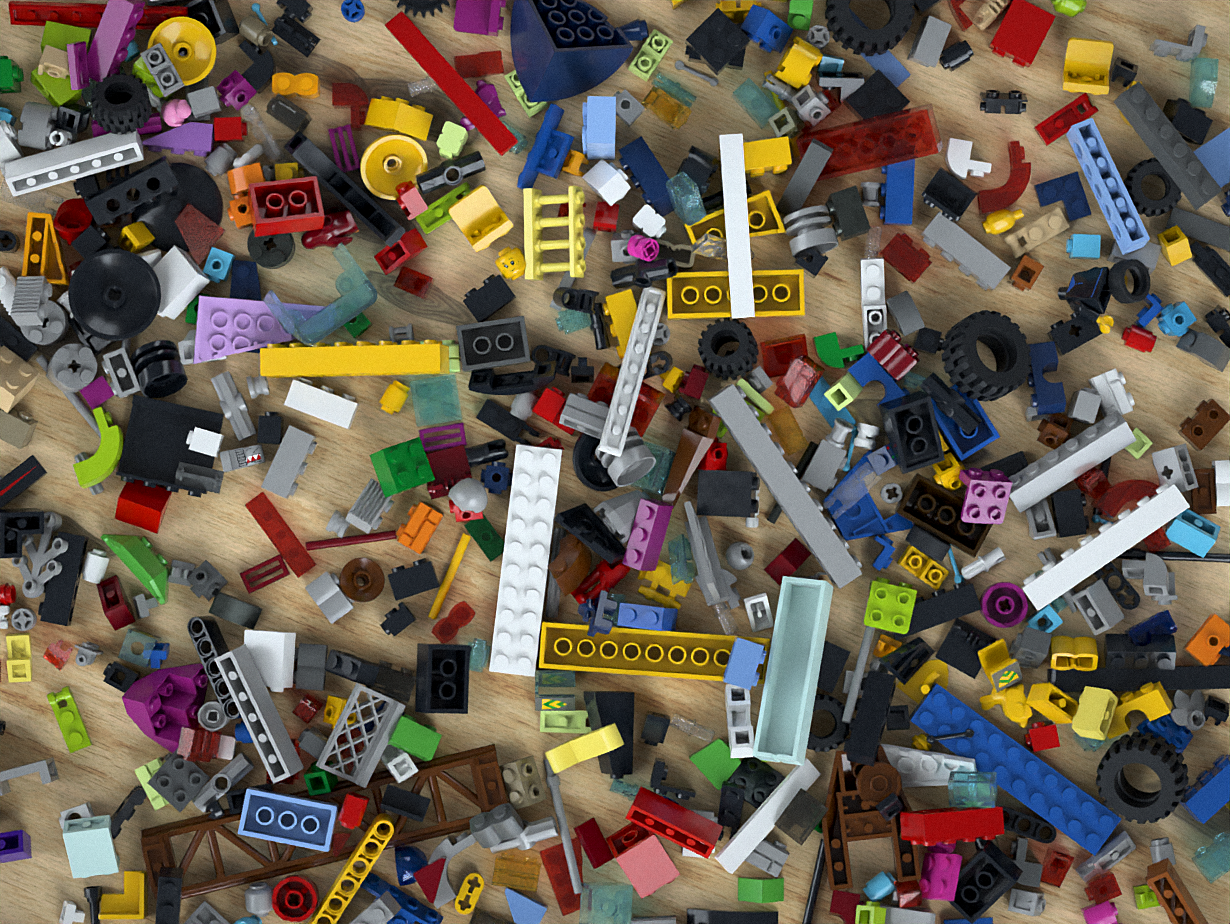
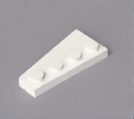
M881 744L890 764L897 769L901 776L902 787L977 784L978 777L975 759Z

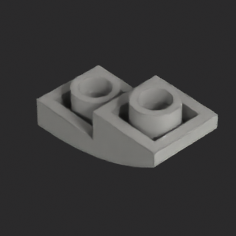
M161 43L140 54L165 97L185 86Z

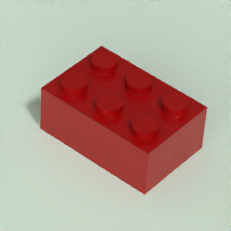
M317 176L249 184L248 202L255 237L323 229L325 215Z

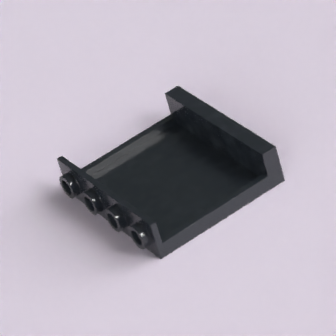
M134 395L119 469L116 475L121 476V481L134 483L135 479L144 481V486L156 488L157 484L165 485V490L179 493V489L188 490V495L201 498L202 494H207L208 491L175 484L176 472L179 462L213 469L215 457L190 450V445L186 444L190 430L194 431L195 427L220 434L224 414Z

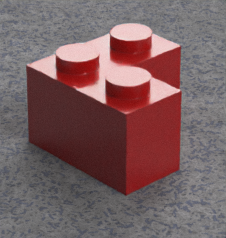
M554 386L551 390L546 387L532 410L533 413L572 436L575 429L559 423L567 402L563 398L565 393Z

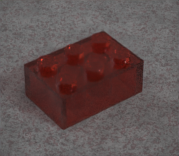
M605 362L587 394L588 400L595 403L597 401L604 402L610 408L620 369ZM643 381L630 426L635 427L641 438L644 436L666 395Z

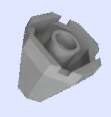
M635 490L603 501L593 509L594 513L599 511V519L615 537L620 539L619 542L621 544L630 538L640 499H650L644 491Z

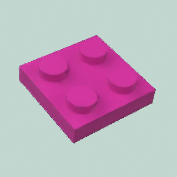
M925 853L917 898L954 901L962 856L957 854Z

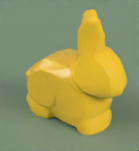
M1023 683L1009 686L999 692H996L993 687L991 694L979 698V703L983 710H989L997 704L1001 705L1004 715L1012 722L1018 723L1021 728H1025L1028 725V719L1032 716L1030 705L1026 703L1027 699L1024 694Z

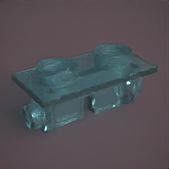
M681 534L668 542L673 584L684 580L686 584L692 583L695 578L693 563L687 562V560L692 559L691 545L688 539L684 538V534Z

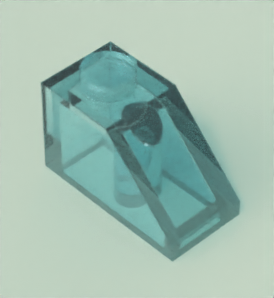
M1195 58L1191 61L1190 107L1212 108L1218 79L1219 59Z

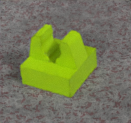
M1147 884L1133 886L1136 908L1138 910L1160 906L1154 891Z

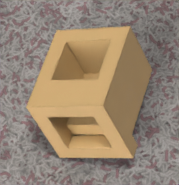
M46 45L38 65V74L42 75L43 72H47L52 77L66 79L67 75L70 76L68 53Z

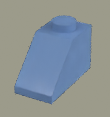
M507 885L505 895L514 923L540 924L548 906Z

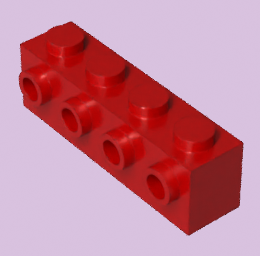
M642 786L638 790L625 819L706 859L709 858L723 829V826Z

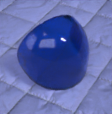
M415 846L395 847L396 870L400 886L416 883L417 880L413 873L428 864L424 852Z

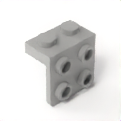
M1196 25L1189 32L1187 46L1156 39L1150 45L1149 50L1154 51V55L1159 57L1172 55L1176 56L1178 61L1189 62V60H1193L1200 54L1202 47L1206 45L1208 34L1204 33L1206 26Z

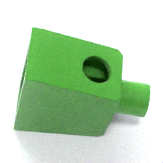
M720 737L689 756V759L718 791L722 788L723 782L730 778L741 763L739 758H730L729 742L726 744Z

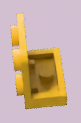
M1075 37L1069 38L1062 73L1063 90L1072 93L1088 92L1093 95L1108 94L1109 70L1114 48L1113 42Z
M485 185L478 186L448 208L449 214L476 252L488 248L491 242L498 237L506 235L514 227Z

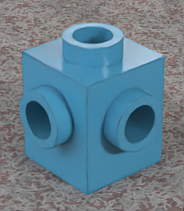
M1185 301L1176 302L1174 305L1172 303L1166 305L1161 310V314L1156 317L1159 321L1158 327L1165 335H1177L1178 337L1188 332V326L1197 320Z

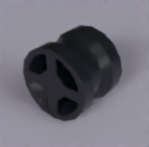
M679 394L674 396V400L671 403H667L664 406L679 422L683 419L685 413H690L693 410Z

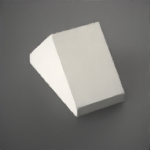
M765 592L743 598L752 632L774 626Z

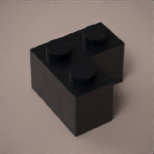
M91 225L71 243L84 259L102 250H123L119 245L114 247L109 242L112 238L104 229L100 227L96 229Z
M37 508L0 509V559L22 557V535L44 534L43 510Z

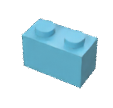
M1186 509L1168 522L1164 537L1204 558L1216 542L1221 527Z

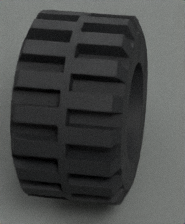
M121 73V75L111 74L112 77H104L103 81L98 82L96 88H93L91 102L98 125L107 132L111 130L112 134H117L118 132L127 134L126 132L131 131V133L135 132V128L141 129L144 123L149 121V116L152 114L146 84L143 83L141 78H136L133 74L129 76L126 73Z
M1156 158L1141 161L1127 173V178L1124 179L1125 187L1138 214H1145L1146 217H1157L1167 213L1177 205V202L1182 197V191ZM1156 175L1162 179L1165 185V194L1161 199L1151 200L1143 194L1141 182L1145 176Z
M724 318L722 322L717 319L715 320L716 324H709L706 326L708 330L702 331L701 336L703 339L698 340L700 346L698 347V352L710 374L713 373L714 377L719 379L721 376L723 380L727 381L729 377L732 380H737V376L741 375L744 377L747 370L751 371L753 369L752 363H757L756 355H759L758 345L750 328L744 322L740 323L735 318L732 321L729 318ZM725 343H740L737 351L732 355L726 357L717 355L718 350Z
M818 694L815 695L813 712L820 709L829 711L834 717L835 725L830 734L822 737L816 736L809 731L807 748L815 752H829V750H835L841 743H844L846 736L850 732V723L842 721L845 706L839 700L830 695Z

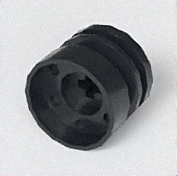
M170 340L152 341L139 347L131 355L130 360L134 367V372L138 376L137 380L141 392L145 397H166L181 390L187 384L188 378L184 366L180 362L181 358L174 342Z

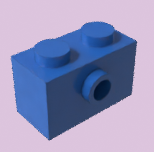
M754 4L740 29L747 33V37L751 41L759 42V48L768 53H771L772 50L781 53L794 30L770 10Z

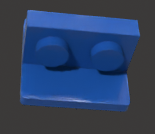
M1170 713L1153 721H1149L1147 717L1136 727L1142 735L1149 732L1153 733L1155 738H1159V736L1165 738L1164 742L1169 745L1172 743L1177 747L1175 750L1177 754H1182L1193 738L1191 731L1185 725H1177L1172 720Z

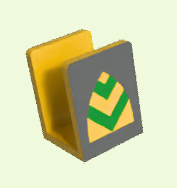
M1004 638L978 651L982 669L996 692L1023 679L1019 663L1016 658L1011 660Z

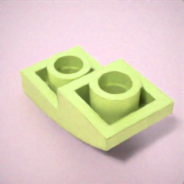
M654 29L628 67V70L647 82L673 41Z
M516 70L504 76L529 118L548 107L547 102L529 101L518 79Z

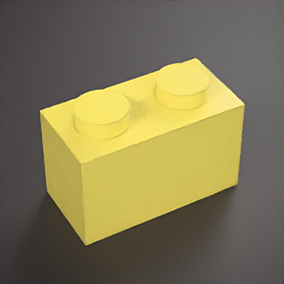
M1085 686L1083 694L1079 698L1077 713L1072 719V729L1080 737L1105 741L1118 698L1110 690Z

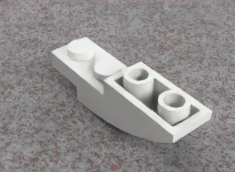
M883 257L860 259L861 308L865 351L887 329Z

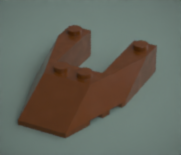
M880 745L876 761L890 764L882 745ZM838 750L835 753L822 817L828 888L830 891L853 888L847 842L891 837L896 880L898 882L921 880L917 845H911V841L902 840L900 812L891 820L886 821L875 806L869 805L861 799L856 789V779L859 771L865 765L847 761V754L843 750ZM901 788L898 799L905 807L901 812L913 811Z

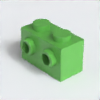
M401 716L387 744L423 761L432 760L442 735L437 733V729L427 724L422 726L416 723L417 719L412 716Z

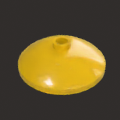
M189 17L170 18L157 26L150 36L147 50L161 43L185 86L201 81L212 70L216 60V44L211 32L201 22ZM183 47L187 49V55L185 56L179 54V50Z
M388 134L373 141L365 150L360 163V173L365 186L374 195L387 200H396L399 197L395 188L402 182L411 180L416 189H418L419 186L415 175L428 170L427 156L421 145L413 138L403 134ZM390 159H394L393 164H387Z

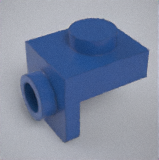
M882 534L881 537L876 535L873 540L882 545L883 549L871 566L878 571L882 568L886 570L893 560L890 556L896 548L891 546L893 541Z

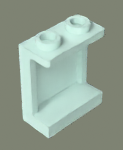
M110 815L64 821L63 838L73 878H88L95 875H110L119 872L120 858L116 855L113 843Z

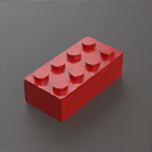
M967 805L900 812L902 840L911 841V845L935 846L939 842H942V844H954L957 840L974 842L976 838L993 840L996 839L995 835L1004 834L1002 806L983 805L977 807Z

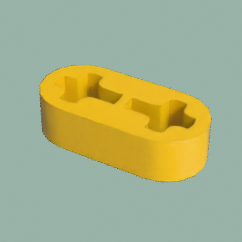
M471 872L464 879L454 904L455 909L460 914L465 915L472 912L485 883L480 873ZM479 878L478 883L481 884L480 887L475 886L473 892L468 891L471 885L468 879ZM466 894L471 896L468 902L471 904V907H466L465 910L461 909V904L458 902L459 900H464Z

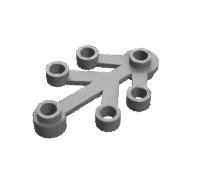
M54 512L44 514V534L41 535L38 550L33 542L34 537L32 534L22 535V545L26 547L33 563L32 573L27 565L28 558L25 555H22L20 558H12V564L20 569L24 578L22 591L28 598L39 597L44 591V583L54 575L60 574L62 570L61 563L52 559L67 550V541L57 538L53 541L52 548L47 551L52 531L58 530L62 524L61 516ZM47 564L46 571L41 574L42 568Z

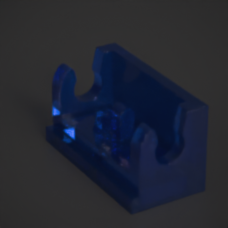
M1164 609L1125 630V633L1128 634L1132 644L1145 646L1150 643L1151 634L1171 635L1177 632L1178 628L1169 611Z

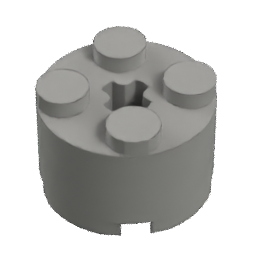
M26 102L20 118L22 130H18L19 145L45 151L54 149V145L50 142L49 137L53 131L59 129L56 128L59 107L37 102Z
M47 300L49 312L48 316L44 317L49 319V322L46 323L47 327L45 328L41 325H21L20 328L24 336L31 342L43 346H52L61 342L66 336L69 328V316L66 310L58 303Z
M80 344L62 346L52 356L48 364L50 381L66 393L79 392L90 384L97 372V361L91 349ZM70 364L77 368L74 373L72 369L68 368Z

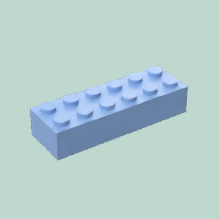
M588 96L587 102H583V154L588 155V160H615L616 97Z

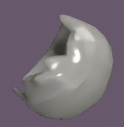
M474 478L462 479L450 489L448 495L453 503L463 512L467 510L475 513L482 512L488 503L483 483Z

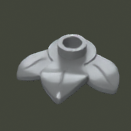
M1196 689L1188 696L1184 692L1176 690L1173 695V705L1176 709L1170 712L1172 720L1179 726L1185 725L1190 731L1199 730L1205 723V716L1203 714L1205 700L1200 689Z

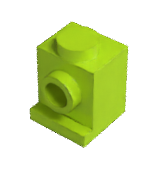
M867 901L866 906L857 905L855 924H885L886 908L880 907L878 902Z

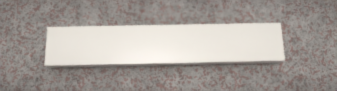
M805 758L804 766H795L715 856L716 860L728 873H734L821 775L807 758Z

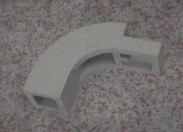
M467 832L460 834L454 838L456 840L454 844L448 836L435 848L428 861L429 864L441 856L447 857L434 902L437 909L458 895L449 881L447 868L453 856L477 842L472 833L469 835Z

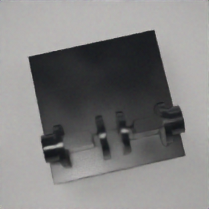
M956 618L935 657L975 679L982 667L978 651L993 644L997 639Z
M753 756L744 757L727 782L746 786L744 800L758 809L786 777Z

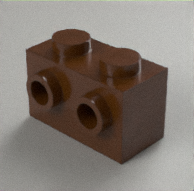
M1213 399L1207 402L1202 400L1196 406L1195 410L1197 412L1192 418L1186 417L1179 425L1181 429L1178 434L1196 451H1201L1230 421V415Z

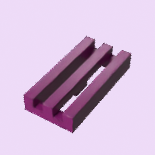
M78 41L67 44L71 90L90 87L86 42Z
M347 124L346 126L328 129L337 167L344 173L360 169L351 125ZM343 131L348 133L355 162L353 166L350 164ZM335 133L339 135L346 163L345 168H342Z
M464 423L418 430L425 452L452 448L463 444L464 446L467 445ZM460 429L459 433L424 438L426 433ZM461 437L459 442L426 447L425 444L427 442Z

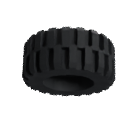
M851 0L826 1L825 19H828V31H833L834 35L832 38L836 42L840 40L843 43L842 48L846 51L848 48L854 50L853 54L860 55L861 52L865 53L866 56H873L875 53L881 55L886 53L888 49L892 50L910 29L915 9L912 8L914 0H884L890 12L889 21L883 28L872 30L866 29L854 21L849 10Z
M981 310L956 323L945 335V341L942 344V350H944L942 362H945L944 370L951 377L949 379L950 382L958 386L957 390L962 394L967 393V397L974 400L977 398L978 401L982 402L988 400L995 401L1014 391L1025 382L1030 372V367L1028 366L1031 365V356H1029L1031 349L1030 345H1027L1025 341L1027 337L1024 333L1020 332V327L1017 323L1011 322V318L1006 315L1001 316V313L996 311ZM977 340L984 343L992 351L996 360V372L989 369L981 361L976 347Z
M1133 732L1131 737L1128 734L1121 736L1119 740L1111 744L1097 768L1096 785L1100 786L1098 790L1100 797L1106 799L1104 804L1107 808L1112 807L1114 809L1113 813L1118 817L1121 814L1125 817L1126 821L1132 822V820H1137L1138 824H1145L1147 820H1149V823H1155L1159 819L1168 817L1182 799L1189 777L1186 775L1188 767L1186 764H1182L1184 757L1181 753H1176L1177 747L1172 743L1169 745L1164 742L1166 739L1161 736L1159 738L1153 737L1154 734L1146 732L1145 735H1141V732ZM1130 763H1140L1150 767L1160 779L1161 790L1143 792L1134 788L1127 781L1123 766Z

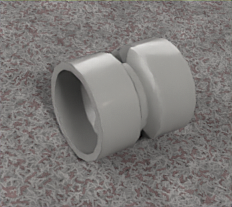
M218 700L205 703L198 712V721L206 730H219L230 721L225 716Z

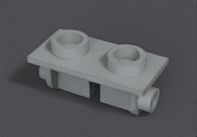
M89 641L74 646L79 648L75 658L79 666L91 665L97 655L103 654V651L98 650L99 645Z

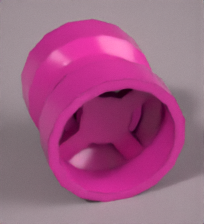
M637 234L629 239L627 250L633 257L652 261L659 253V244L654 239Z

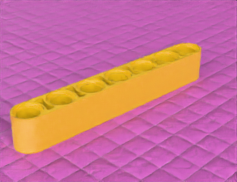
M381 813L374 818L307 924L337 923L393 835L394 820L389 814ZM386 823L390 827L386 830H381L378 828V825ZM375 842L378 846L370 849L366 847V844ZM356 861H363L365 865L363 867H356L354 863ZM346 879L352 880L354 882L350 886H345L342 884V882ZM333 898H338L342 902L338 905L332 904L330 900ZM321 917H327L330 921L327 923H321L318 919Z

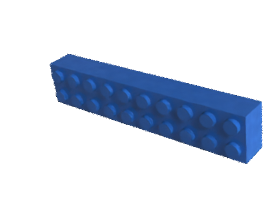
M937 683L932 685L929 693L925 694L909 716V720L934 737L972 729L974 731L972 738L964 736L939 740L938 742L957 756L975 759L976 770L1094 856L1121 821L1120 817Z

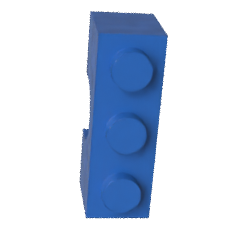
M868 352L851 366L847 372H850L861 387L870 381H878L884 386L885 396L876 406L879 408L881 403L909 395V391L906 388L900 389L895 383L897 380L888 371L886 372L880 366L881 364Z

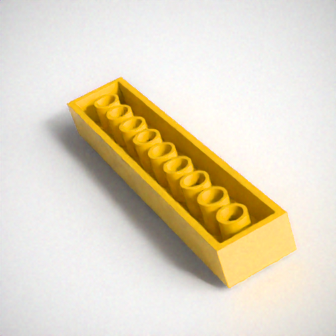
M542 622L539 668L723 681L735 637H740L762 644L764 646L763 650L767 651L763 665L758 664L756 672L760 673L757 684L765 683L770 638L657 631L626 627H612L608 635L597 632L592 637L587 635L589 625Z

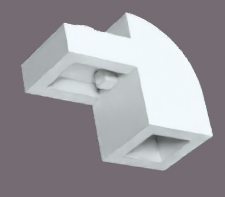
M950 138L947 143L945 161L947 168L955 177L964 180L967 172H971L970 176L984 178V175L990 173L991 163L969 160L973 142Z

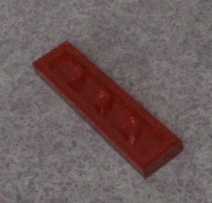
M261 492L245 504L251 515L298 578L317 565L264 492Z

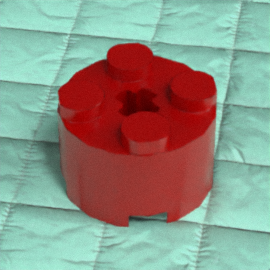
M302 874L289 875L283 878L274 888L272 894V907L276 915L290 922H301L307 919L317 908L319 902L317 886L309 877ZM291 893L299 894L300 903H297V901L293 903L291 901L293 897Z

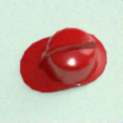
M73 198L66 200L59 206L53 226L57 229L59 236L67 240L68 245H71L90 226L93 216L86 206L84 199Z

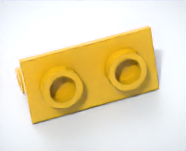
M740 0L741 8H736V1H720V3H716V9L719 8L733 23H743L752 5L761 7V2L756 0Z

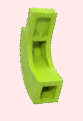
M102 407L93 409L101 433V443L97 452L92 457L73 464L79 485L84 489L102 482L115 470L121 459L124 446L122 429L118 425L111 427L114 424L111 413L109 411L106 412Z

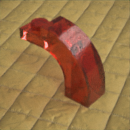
M1019 141L1008 143L1010 175L1007 182L999 188L977 192L979 215H988L1008 208L1025 191L1030 180L1031 162L1022 163V160L1025 159L1024 147L1020 146Z
M1138 479L1119 481L1103 489L1095 497L1091 505L1105 517L1114 518L1127 502L1134 499L1141 500L1147 495L1151 498L1157 494L1155 490L1160 486L1150 481Z

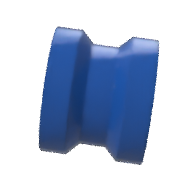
M345 0L341 5L342 14L347 21L355 23L364 17L365 9L360 0Z

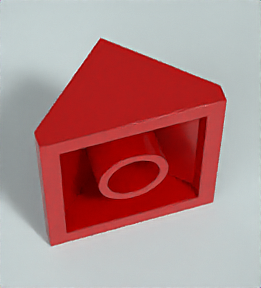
M137 479L134 480V483L126 482L118 497L114 519L158 534L172 491H167L160 486L156 488L144 486V481Z

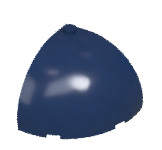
M514 0L510 25L512 57L518 79L530 102L562 100L594 88L623 65L633 50L632 44L619 27L614 28L607 21L608 17L583 0Z

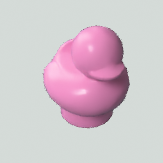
M171 99L166 101L161 107L164 121L169 126L175 128L182 126L192 111L187 101L181 99Z

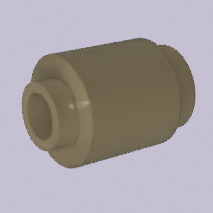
M253 15L244 17L239 24L240 35L257 46L265 47L273 38V31H271L270 27Z

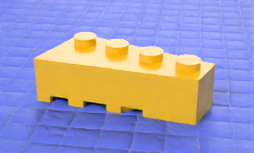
M764 190L747 197L749 237L786 232L769 190ZM724 207L683 224L690 244L693 246L726 241Z

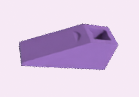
M189 122L144 140L143 145L148 147V151L162 152V149H169L172 154L184 155L185 151L193 152L194 156L207 157V153L211 154L214 151V125Z

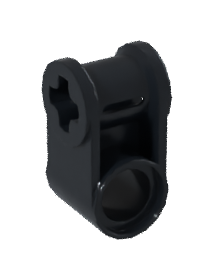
M559 287L554 291L553 301L559 307L595 315L596 296H599V292L580 288ZM568 293L569 300L567 303H564V295Z
M538 345L534 348L531 355L534 363L540 362L535 357L536 351L544 349L548 353V359L544 362L557 360L558 367L556 373L566 377L570 376L569 369L572 360L576 359V355L546 345ZM565 358L563 368H561L563 359Z

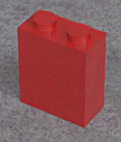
M1012 0L989 48L992 49L994 55L1001 58L1006 56L1012 59L1014 65L1020 68L1025 66L1029 68L1056 16L1025 0Z

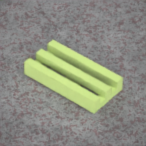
M743 378L736 383L737 386L741 387L745 395L766 415H770L775 409Z

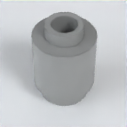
M223 143L222 146L218 145L204 161L207 164L205 169L214 177L217 174L222 176L233 164L234 158L238 154L226 143Z
M534 390L517 394L510 406L512 408L510 413L526 421L528 416L531 417L532 410L540 399L537 396L538 391Z
M1169 837L1151 840V846L1149 847L1153 864L1168 858L1171 864L1175 865L1172 842H1169Z

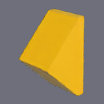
M139 221L124 227L117 243L123 250L139 254L155 238L143 222Z

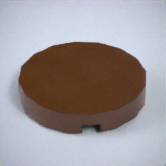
M875 761L874 767L869 765L863 766L856 779V789L859 796L872 806H876L893 792L898 797L902 788L901 776L897 769L883 761Z

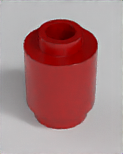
M1132 324L1130 328L1125 327L1121 339L1124 340V345L1143 353L1145 351L1151 353L1157 336L1153 335L1152 331Z

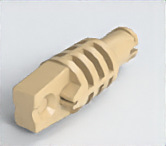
M986 0L985 4L980 7L971 21L979 29H986L998 18V15L1002 14V10H1005L1006 6L1011 4L1012 0Z

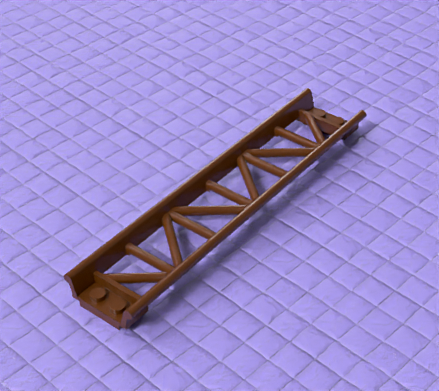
M495 744L434 758L430 761L414 763L419 771L407 778L418 777L411 792L420 794L428 779L438 825L400 834L408 817L399 815L394 825L393 835L383 850L470 829L469 820L474 816L447 822L437 777L481 809V813L490 812L495 807L508 803ZM470 764L477 794L444 770ZM389 770L373 773L366 788L352 781L344 780L339 781L333 790L328 793L310 796L307 789L288 795L339 804L338 813H340L343 804L333 797L345 795L348 791L357 792L371 788L377 814L379 815L386 813L385 809L379 807L383 799L380 786L397 781ZM225 809V815L216 820L208 818L211 814L208 813L141 830L142 837L140 839L151 890L156 900L160 868H184V877L205 833L207 834L216 879L182 887V899L349 859L357 846L352 845L337 849L333 836L329 852L290 861L296 848L295 845L287 844L280 858L277 843L267 840L270 860L223 825L241 820L242 812L230 815L229 809ZM362 820L358 828L366 832L370 824ZM386 823L380 824L381 830H386L390 827ZM196 831L178 867L171 837ZM215 831L264 867L226 876ZM375 842L366 844V847L370 849L378 846Z

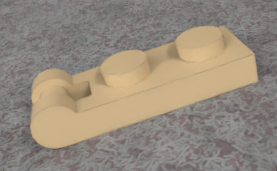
M1058 207L1004 240L1007 245L1011 246L1014 251L1012 254L1016 259L1068 229L1070 226ZM1021 237L1026 243L1023 247H1021L1017 240Z

